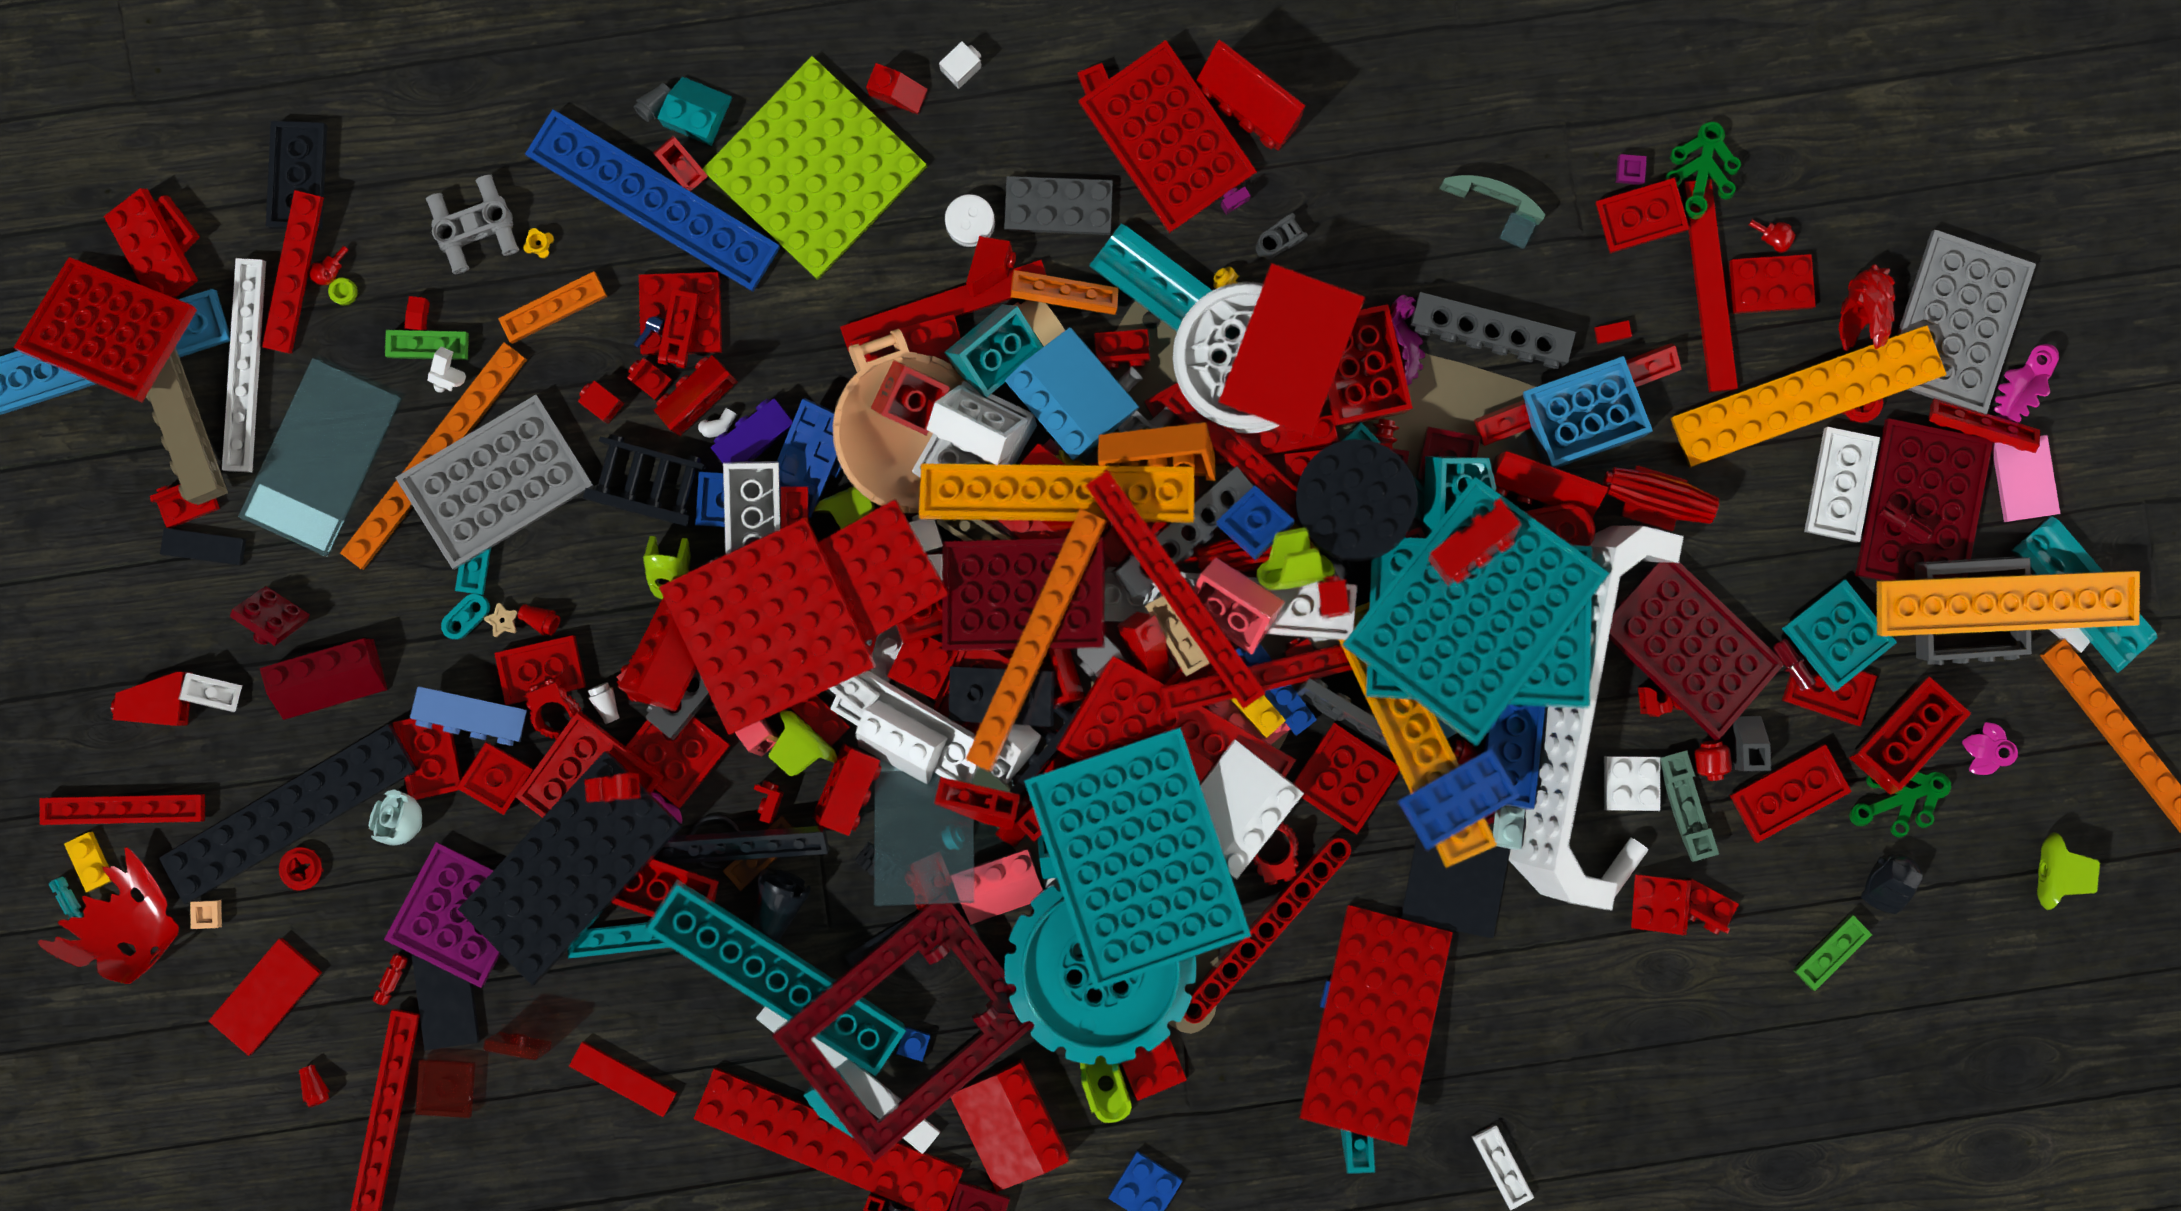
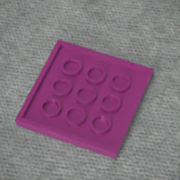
M436 842L384 940L483 988L501 953L470 923L458 908L494 870Z

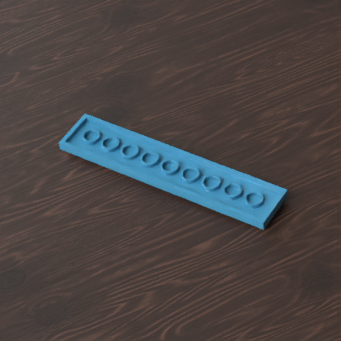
M210 289L179 299L197 309L176 345L179 358L230 342V332L216 290ZM16 351L0 357V415L74 392L96 383Z

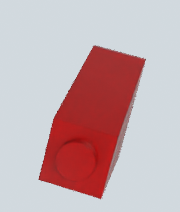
M175 672L115 693V698L111 703L113 720L187 726L190 702L179 700L185 674H193V672Z

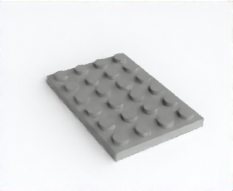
M1938 230L1931 231L1897 336L1928 325L1947 375L1908 390L1987 414L2036 264Z
M534 395L395 477L453 570L585 492V488L590 489L594 487L537 395Z

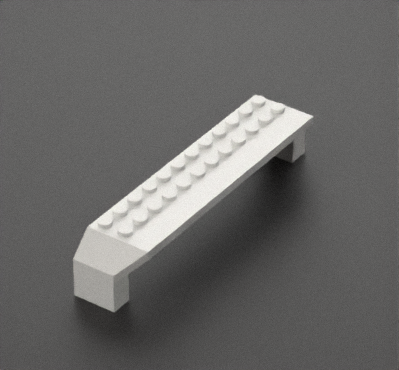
M1610 526L1595 533L1594 541L1591 545L1592 561L1609 572V575L1591 597L1590 707L1583 709L1545 706L1535 808L1533 810L1525 809L1521 849H1511L1509 861L1541 895L1608 910L1613 908L1617 883L1584 875L1568 845L1620 576L1639 561L1678 563L1683 536L1645 526Z

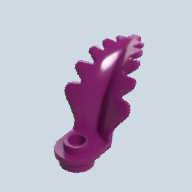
M1401 295L1391 306V311L1393 312L1391 318L1397 342L1402 350L1407 385L1412 384V379H1416L1419 376L1417 370L1423 369V364L1419 362V359L1425 358V353L1419 348L1423 340L1405 322L1414 313L1416 300L1413 297Z

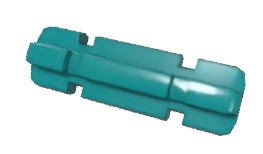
M58 877L52 880L49 886L53 893H57L55 897L64 914L69 915L68 920L72 917H84L83 911L80 912L79 910L81 906L72 890L67 889L69 885L66 879Z

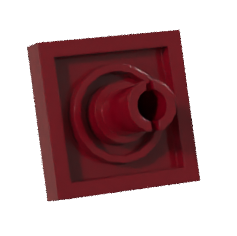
M264 586L234 607L230 614L232 619L254 632L253 639L255 642L262 645L269 642L274 646L307 623L310 614L267 586Z

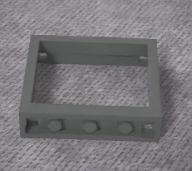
M2009 556L1914 562L1915 580L1933 579L1932 575L2000 570H2009V576L2030 575V558ZM2031 630L2010 631V644L1934 649V634L1916 635V658L1926 660L1927 665H1943L1944 660H1952V663H1970V658H1978V661L1992 662L1998 656H2003L2004 660H2016L2020 658V655L2032 654Z

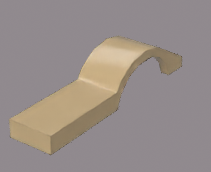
M1026 300L1021 305L1018 302L1014 304V306H1018L1043 346H1046L1065 331L1046 303Z

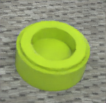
M340 277L330 283L328 294L335 303L349 305L355 301L358 290L352 281Z

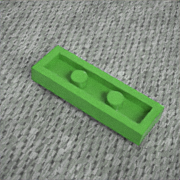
M386 330L385 357L433 359L436 351L440 347H444L453 351L452 360H468L469 333Z
M1849 914L1793 971L1811 990L1816 991L1872 934L1854 915Z

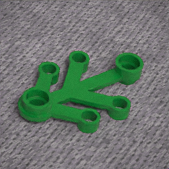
M1716 122L1703 124L1698 131L1697 138L1683 146L1675 147L1670 155L1671 161L1674 164L1680 165L1686 161L1688 154L1703 147L1700 157L1677 171H1670L1665 180H1668L1670 177H1676L1678 179L1676 184L1679 187L1683 179L1697 172L1693 194L1687 199L1684 206L1685 214L1691 219H1699L1706 212L1707 201L1703 196L1708 174L1719 187L1718 195L1722 199L1732 198L1736 190L1734 183L1728 181L1712 159L1713 151L1715 150L1725 162L1723 170L1728 175L1736 174L1741 167L1740 160L1734 157L1724 144L1725 131ZM1706 134H1714L1715 139H1709ZM1680 152L1684 157L1676 158L1674 154ZM1734 163L1737 168L1731 169L1727 164ZM1722 188H1730L1731 193H1724ZM1692 206L1698 207V208H1699V212H1697V213L1692 212V211L1690 210V207H1692Z
M1917 772L1911 781L1921 786L1913 789L1904 786L1899 792L1894 793L1895 796L1869 806L1864 803L1857 804L1850 810L1849 818L1856 826H1866L1872 821L1873 816L1901 806L1896 821L1890 827L1892 835L1901 838L1909 832V818L1916 800L1926 796L1922 811L1916 815V824L1921 828H1927L1933 824V811L1938 799L1944 798L1949 794L1951 782L1945 774L1940 772H1932L1929 775ZM1869 775L1867 776L1866 782L1868 786L1883 789L1879 784L1873 783ZM1939 781L1942 788L1936 789L1933 782ZM1860 809L1865 810L1867 818L1860 817L1858 811ZM1921 815H1926L1929 818V823H1923L1920 819ZM1897 824L1904 827L1903 833L1896 831L1895 826Z

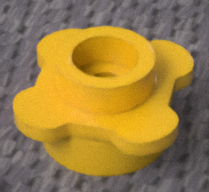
M532 228L529 230L526 243L523 246L524 251L528 254H538L540 258H546L549 255L548 249L550 244L553 243L554 237L551 233L544 234L538 229ZM537 241H541L539 246L536 244Z

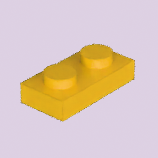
M1264 695L1244 709L1236 698L1230 699L1263 738L1270 736L1286 721Z
M88 832L64 843L86 892H91L112 882L103 870V867L109 866L93 832Z

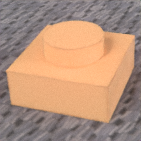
M221 900L190 902L191 929L222 927Z

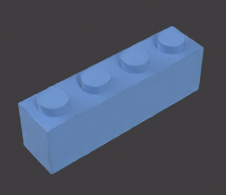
M417 687L410 719L416 720V726L432 729V725L437 724L444 726V732L459 735L460 730L469 731L472 738L486 740L488 735L497 737V743L513 746L514 741H521L528 711Z

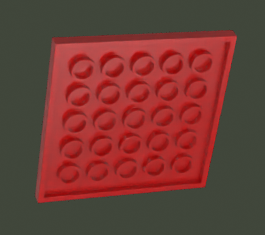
M807 517L659 587L728 735L876 667Z

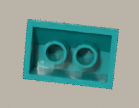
M1002 304L944 353L957 373L983 397L987 398L1004 384V380L1024 361L1042 349L1043 346L1018 306Z

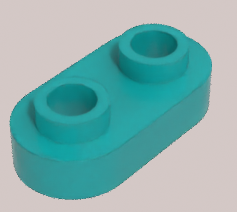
M479 594L467 595L443 618L441 623L443 634L450 639L466 637L488 615L490 611L489 601ZM475 603H479L481 607L477 613L473 610ZM457 621L461 623L459 631L454 629V623Z

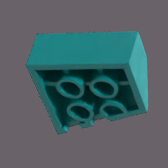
M1425 457L1423 532L1425 537L1429 536L1475 477L1496 491L1497 488L1489 458Z

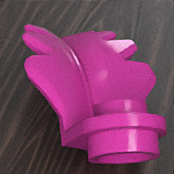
M2051 344L2036 346L2024 367L2009 370L2005 373L2004 376L2010 383L1998 386V389L2005 393V396H1997L1995 398L1997 403L2002 404L1994 408V411L2000 414L1996 417L2019 423L2021 421L2020 414L2023 416L2029 415L2027 405L2032 407L2039 406L2040 403L2037 395L2048 396L2050 394L2048 379L2052 376L2059 361V353L2056 347ZM2040 355H2044L2047 361L2043 360Z

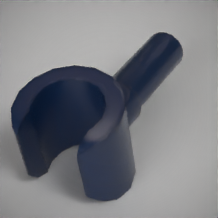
M658 316L650 317L646 322L644 332L635 341L634 345L639 348L651 334L652 330L660 334L664 329L665 320Z

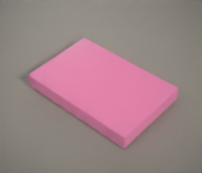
M2040 436V446L2036 453L2021 451L2000 442L1993 443L1992 452L2004 522L2060 514L2048 436Z

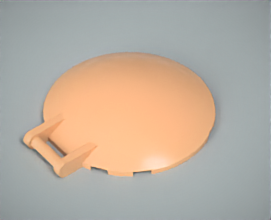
M896 329L890 331V335L862 345L854 344L849 346V353L857 373L848 382L838 400L833 418V441L838 461L844 473L860 493L880 506L896 499L904 513H919L920 477L914 474L912 470L933 433L929 431L927 436L880 415L872 410L871 406L893 360L950 387L948 392L958 385L961 386L965 380L946 361L934 356L930 357L917 354L916 352H909L901 330ZM891 345L894 346L895 353L866 363L864 355Z

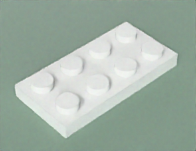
M1831 427L1824 428L1804 532L1860 542L1880 437Z

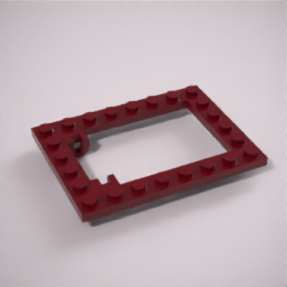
M942 893L771 1035L869 1158L875 1162L1029 1031L1034 1024L1031 1021L1024 1023L1019 1021L1009 999L1010 994L1016 991V986L1005 982V971L945 894ZM951 948L991 999L985 1005L987 1010L984 1013H975L972 1016V1019L982 1032L876 1121L812 1041V1038L918 950L931 965L944 958Z

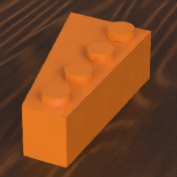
M1191 423L1189 425L1165 426L1155 429H1138L1136 431L1112 432L1099 435V466L1194 467V476H1206V481H1215V452L1206 423Z

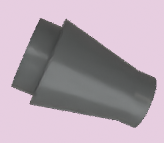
M661 83L657 88L636 99L637 103L634 105V109L645 121L649 122L651 119L655 120L670 91L669 87Z

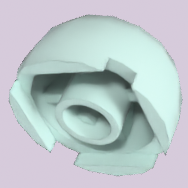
M397 790L387 791L384 794L387 797L383 802L378 800L371 812L369 830L374 831V836L371 837L387 845L395 846L407 843L415 837L422 827L421 807L415 798Z

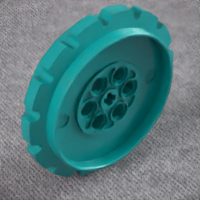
M1050 885L1032 899L1031 906L1034 909V913L1032 915L1020 914L1009 937V941L1015 944L1017 948L1015 951L1007 952L1005 955V982L1013 984L1017 988L1015 992L1010 994L1009 999L1021 1023L1031 1021L1034 1024V1027L1031 1029V1036L1051 1052H1054L1058 1047H1064L1066 1049V1059L1091 1065L1095 1063V1059L1098 1056H1104L1107 1064L1129 1061L1136 1058L1135 1049L1142 1046L1147 1051H1151L1161 1044L1170 1035L1167 1023L1171 1020L1180 1022L1190 1004L1192 996L1184 989L1187 984L1195 983L1196 956L1125 979L1128 987L1121 993L1114 991L1112 988L1113 984L1099 988L1102 991L1101 998L1092 1001L1087 997V992L1089 989L1094 988L1084 956H1077L1073 952L1074 945L1079 943L1062 891L1057 889L1055 885ZM1072 969H1077L1082 973V978L1078 982H1071L1067 978V973Z

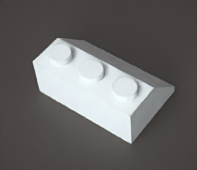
M958 385L935 402L927 430L934 433L939 439L948 440L958 445L963 451L972 452L982 457L987 463L998 465L1009 456L1025 429L1028 419Z
M879 700L864 710L856 730L858 747L925 784L930 783L947 741V737Z

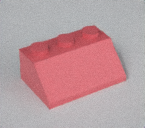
M1215 558L1201 573L1193 590L1226 638L1251 655L1275 621L1285 602L1218 558Z
M1029 847L953 873L951 876L959 901L970 925L1031 904L1032 899L1044 890Z

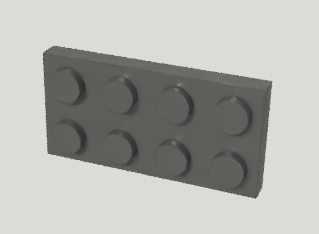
M1007 176L1005 231L1110 235L1113 180Z

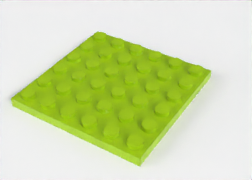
M811 56L702 170L811 275L819 280L927 168V164Z

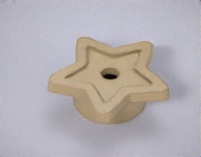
M497 603L494 614L484 618L486 622L493 626L494 637H498L504 631L510 633L517 632L514 624L518 610L507 611L501 603ZM501 618H504V623L500 622Z

